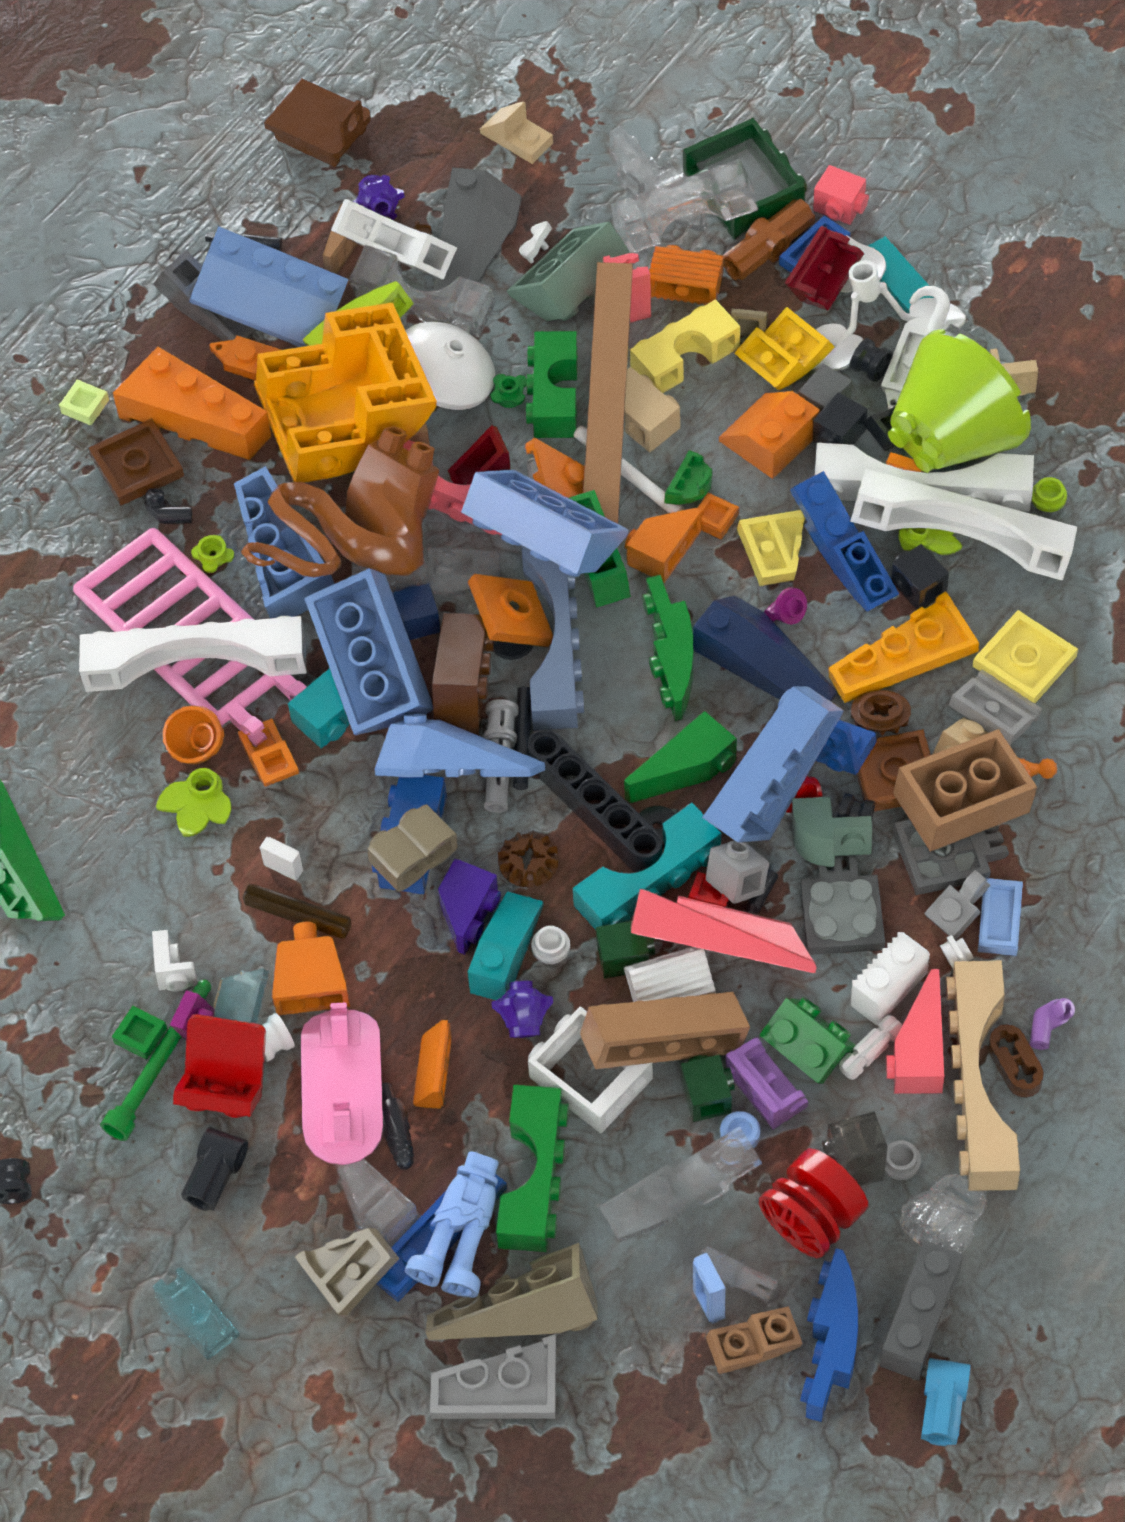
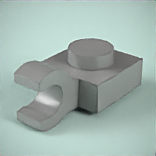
M974 870L966 878L959 892L949 885L924 914L948 936L952 935L956 941L981 913L973 904L987 891L990 884L986 882V878Z

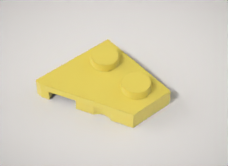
M801 510L739 520L737 531L760 586L794 581L805 521Z

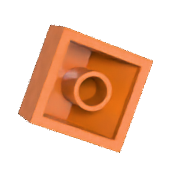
M793 391L765 393L719 436V442L773 479L813 441V420L820 413V409Z

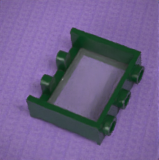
M754 118L683 149V172L734 240L743 232L748 231L757 219L765 217L767 220L793 200L802 199L805 201L807 184L804 177L800 173L796 174L790 166L785 152L779 151L776 148L768 130L761 128Z

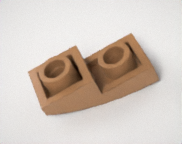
M789 1306L752 1314L747 1322L709 1330L706 1336L719 1374L770 1360L795 1350L803 1344Z

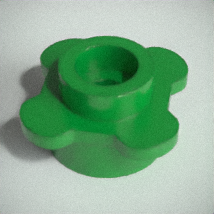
M497 374L493 378L495 389L490 396L494 403L505 408H513L525 401V395L523 394V390L527 386V378L525 376L518 375L514 377Z

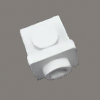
M168 930L152 931L155 975L159 990L167 989L177 992L195 986L197 984V975L194 963H180L178 943L171 944Z

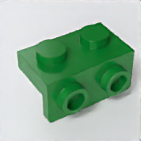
M802 997L801 1000L786 998L759 1036L815 1082L823 1084L845 1053L854 1052L853 1048L856 1045L849 1040L851 1033L837 1022L832 1021L829 1024L820 1017L821 1009L805 997Z

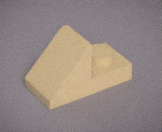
M525 102L501 108L480 128L482 135L531 164L553 144V134L526 119Z

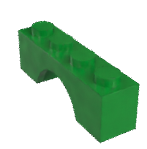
M513 1085L509 1119L511 1138L527 1146L534 1154L537 1164L532 1176L523 1186L500 1196L496 1230L498 1249L547 1252L548 1238L555 1239L557 1214H551L552 1201L560 1200L561 1177L555 1176L556 1164L564 1163L565 1140H560L559 1134L560 1127L568 1126L569 1103H562L561 1088Z

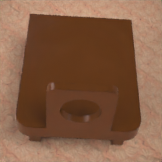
M301 78L267 118L264 125L265 129L274 132L276 140L336 167L340 163V158L357 137L364 134L366 126L371 121L369 109L363 107L361 101H350Z

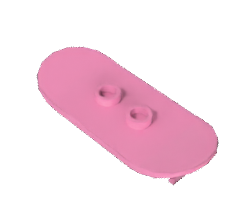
M331 1003V1011H325L312 1017L304 1024L301 1032L302 1129L306 1145L316 1157L330 1164L347 1165L360 1162L372 1154L381 1141L383 1111L380 1029L377 1021L368 1014L356 1010H347V1003Z

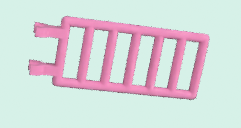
M156 528L147 530L78 581L73 587V592L114 632L143 628L196 587H199L209 599L175 625H199L220 608L233 619L230 622L253 619ZM152 544L164 554L162 558L104 601L91 590ZM173 566L179 568L187 576L127 622L114 612V610ZM205 658L177 661L172 666L167 664L154 669L190 705L203 706L210 709L216 714L222 726L230 720L240 731L242 730L245 734L249 733L248 738L255 747L267 739L266 735L261 731L264 729V724L255 716H251L245 708L273 686H276L288 697L289 701L307 687L291 675L268 676L265 674L222 708L216 710L205 698L248 665L237 661H230L195 688L182 676Z

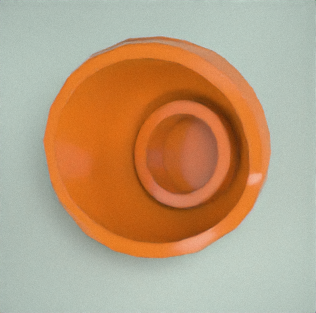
M191 705L176 710L168 717L163 728V743L172 758L185 764L194 765L207 761L217 754L224 739V729L218 717L213 711L203 706Z

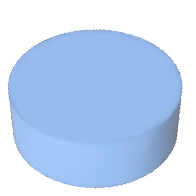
M736 1111L730 1113L723 1119L720 1126L722 1144L734 1153H747L753 1150L760 1140L758 1120L748 1112Z

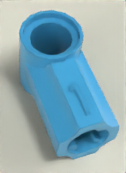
M929 1358L924 1395L927 1396L921 1439L938 1446L957 1444L961 1424L962 1402H966L971 1364Z

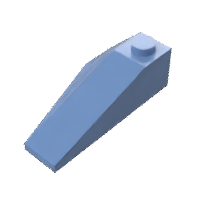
M424 713L404 714L403 720L390 724L375 767V775L423 777L424 774L445 770L446 777H459L461 775L476 773L475 770L480 769V776L531 777L545 771V763L444 721L427 720V715Z

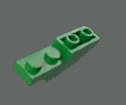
M661 575L646 578L647 593L642 594L644 610L647 615L653 614L655 623L652 624L655 641H653L654 656L649 657V665L653 678L660 677L663 687L659 688L664 709L671 708L674 720L678 721L683 719L692 690L694 672L693 632L686 602L681 601L671 604Z

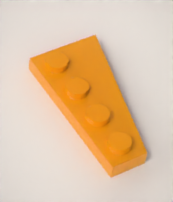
M945 591L936 597L934 604L926 609L923 607L910 614V619L899 627L895 628L892 626L882 632L881 638L873 644H864L828 668L829 678L844 703H847L866 692L886 688L979 652V641Z

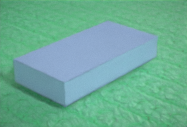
M986 878V882L990 884V887L982 895L978 952L1017 956L1023 882Z
M704 1253L694 1258L693 1292L708 1321L714 1324L725 1318V1286L707 1253Z

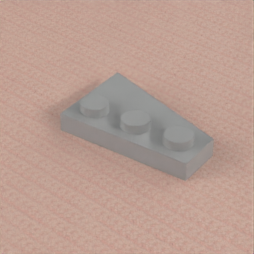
M556 1334L544 1337L541 1342L522 1348L519 1345L506 1349V1353L481 1360L478 1358L431 1373V1419H556Z

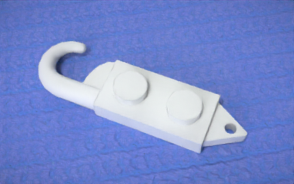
M936 286L922 287L913 293L910 299V304L914 305L921 297L932 296L936 299L937 304L931 318L920 317L912 319L903 328L881 384L883 392L886 393L888 409L893 408L892 404L898 401L921 340L931 331L943 328L949 313L950 301L948 295L941 288Z

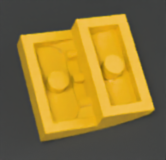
M786 307L765 332L756 327L734 354L779 391L810 372L835 346Z

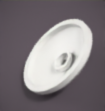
M423 322L413 325L406 330L407 336L437 400L436 406L452 410H464L476 407L486 400L494 387L495 368L488 352L475 337L459 327L441 322Z

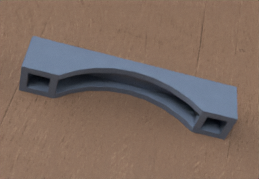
M521 545L523 575L533 582V585L546 600L555 624L550 650L540 668L530 679L533 731L578 728L577 713H584L583 691H575V682L582 681L581 659L573 660V650H580L578 628H571L570 619H578L576 597H569L568 589L575 588V576L563 573L559 570L560 565L551 560L543 561L533 557L530 554L531 549Z

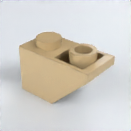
M629 367L627 369L625 433L648 452H651L680 429V406L672 396L664 395L658 390L649 377L640 375L633 368Z

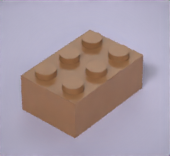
M997 729L899 767L893 794L931 852L1030 813L1037 786L1000 730Z

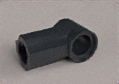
M209 1127L201 1138L197 1150V1162L181 1193L183 1200L203 1211H214L231 1174H236L243 1165L248 1151V1141Z

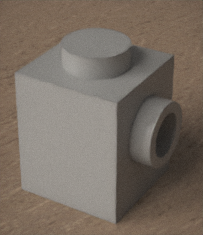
M734 840L710 849L706 881L721 894L723 893L733 904L764 894L769 862L747 843H738Z

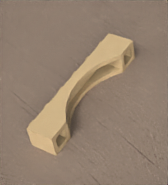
M1002 960L954 961L953 977H946V999L954 1000V1011L948 1012L949 1034H956L957 1045H951L952 1069H959L960 1080H954V1103L962 1104V1115H957L956 1132L957 1140L965 1141V1151H959L960 1176H967L968 1191L1017 1190L1020 1175L1017 1134L1001 1119L991 1105L983 1087L979 1069L981 1046L990 1028L1002 1015L1005 995Z

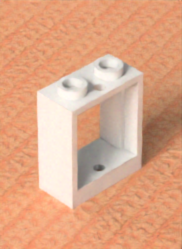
M579 1007L571 1016L567 1014L558 1022L554 1034L546 1043L542 1041L532 1049L528 1057L530 1079L541 1087L561 1088L562 1103H569V1109L602 1134L653 1079L652 1063L622 1066L624 1070L593 1103L586 1100L550 1071L581 1038L580 1031L587 1011Z

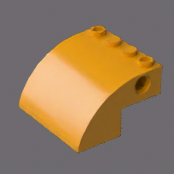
M393 302L325 313L322 344L260 353L257 356L254 386L263 409L267 411L268 421L293 482L305 483L328 479L355 471L367 446L379 440L384 428L394 425L406 431L407 436L404 442L406 443L418 432L436 408L437 400Z

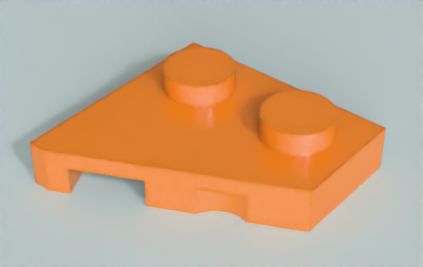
M536 438L525 444L526 453L534 454L538 471L533 474L535 481L567 498L583 493L584 465Z

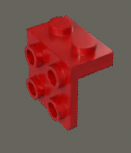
M199 1014L192 1015L187 1023L185 1073L174 1089L173 1104L185 1106L191 1111L210 1110L222 1112L232 1118L250 1117L262 1097L266 1045L265 1027L249 1022Z

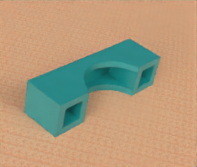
M693 803L689 804L662 824L665 849L660 859L654 865L644 871L629 874L618 873L601 867L573 887L574 907L595 930L596 927L630 921L635 912L640 889L661 896L672 887L678 888L689 879L691 873L701 866H708L710 849L721 845V832L702 818L704 814Z

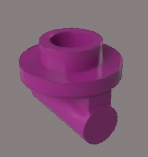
M788 587L779 594L777 599L764 612L772 621L780 620L785 624H796L803 619L806 613V596L800 589Z

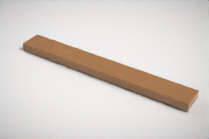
M597 262L583 493L595 490L605 518L618 524L633 263Z

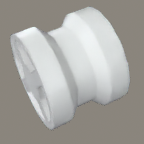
M274 1013L269 1016L267 1022L262 1025L266 1029L264 1059L266 1062L274 1059L276 1052L282 1049L288 1051L295 1046L287 1027L279 1015Z

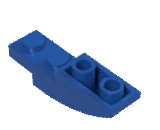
M824 471L790 489L791 494L807 520L804 526L835 575L866 612L899 595L864 531L859 533L854 523L850 522L849 514Z
M837 1248L835 1249L832 1262L824 1260L818 1284L823 1285L824 1289L821 1299L813 1297L807 1321L813 1323L812 1338L818 1339L812 1358V1364H816L818 1367L814 1379L806 1378L800 1401L807 1403L806 1418L819 1422L823 1420L832 1386L837 1385L847 1389L850 1387L858 1336V1306L853 1276L844 1250Z

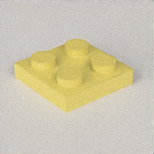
M1017 610L973 660V667L979 671L983 669L1031 702L1036 703L1077 657L1078 648Z

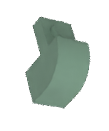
M830 797L792 798L793 842L796 851L804 859L820 866L834 867L835 856L872 854L871 816L832 818Z

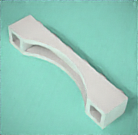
M817 443L815 475L824 471L839 499L844 501H856L865 468L1011 509L1030 512L1033 492L1034 455L997 453L981 463L964 469L923 473L903 470L884 464L866 455L854 445Z
M865 468L850 521L883 531L901 528H929L959 533L980 540L1000 550L1027 571L1062 581L1073 551L1077 527L868 468Z
M279 616L277 618L260 620L243 619L237 622L225 623L206 622L201 625L189 626L170 625L166 628L154 629L134 628L129 631L118 632L97 631L92 634L80 635L79 672L86 692L123 689L136 678L155 668L172 662L194 658H219L237 661L256 668L268 676L307 673L306 637L301 616Z

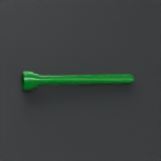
M202 979L197 982L192 992L199 994L205 1000L211 991V983L208 980ZM171 1026L121 1106L117 1105L114 1110H108L101 1121L100 1127L111 1137L120 1141H127L136 1127L134 1123L136 1116L134 1113L182 1037Z

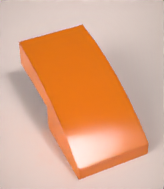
M272 718L262 722L264 729L261 731L266 735L267 739L257 747L250 742L248 738L249 733L245 734L242 730L238 731V736L264 787L299 774V769L285 740H282Z

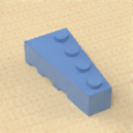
M266 466L234 483L248 535V542L273 545L302 560L318 564L324 563L318 552L305 539L282 522L269 506L267 501L277 487V484ZM252 553L254 556L264 561L274 560L273 558L267 555H263L260 553ZM276 560L270 566H256L264 605L270 619L279 616H298L308 610L305 597L335 584L331 575L316 578L303 576Z
M793 686L787 690L781 697L777 710L702 818L738 843L770 840L790 806L792 798L798 792L844 710L810 687Z

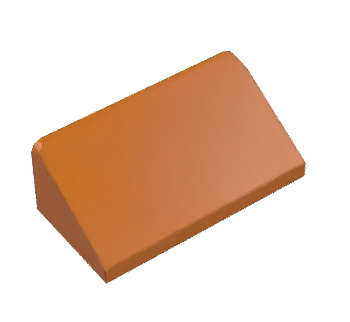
M441 1020L422 1036L413 1104L416 1107L441 1109L444 1105L452 1043L451 1028L448 1020Z

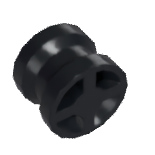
M865 338L855 349L849 366L850 369L856 372L863 371L867 374L868 379L877 382L887 371L893 353L887 348L880 349L876 347L873 340Z
M845 793L837 817L871 816L872 821L876 802L870 799L859 801L855 799L854 795Z
M19 1158L0 1160L1 1204H18L25 1202L32 1196L31 1185L27 1183V1178L31 1174L30 1163L26 1160Z

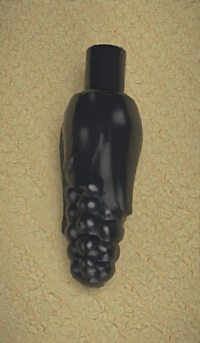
M385 1082L382 1083V1133L397 1166L401 1170H407L414 1164L408 1114L404 1103L400 1099L395 1098L392 1084Z

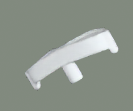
M547 221L532 226L530 230L533 237L519 248L522 257L530 263L534 262L533 258L538 254L540 247L544 251L549 248L544 239L552 230V227Z

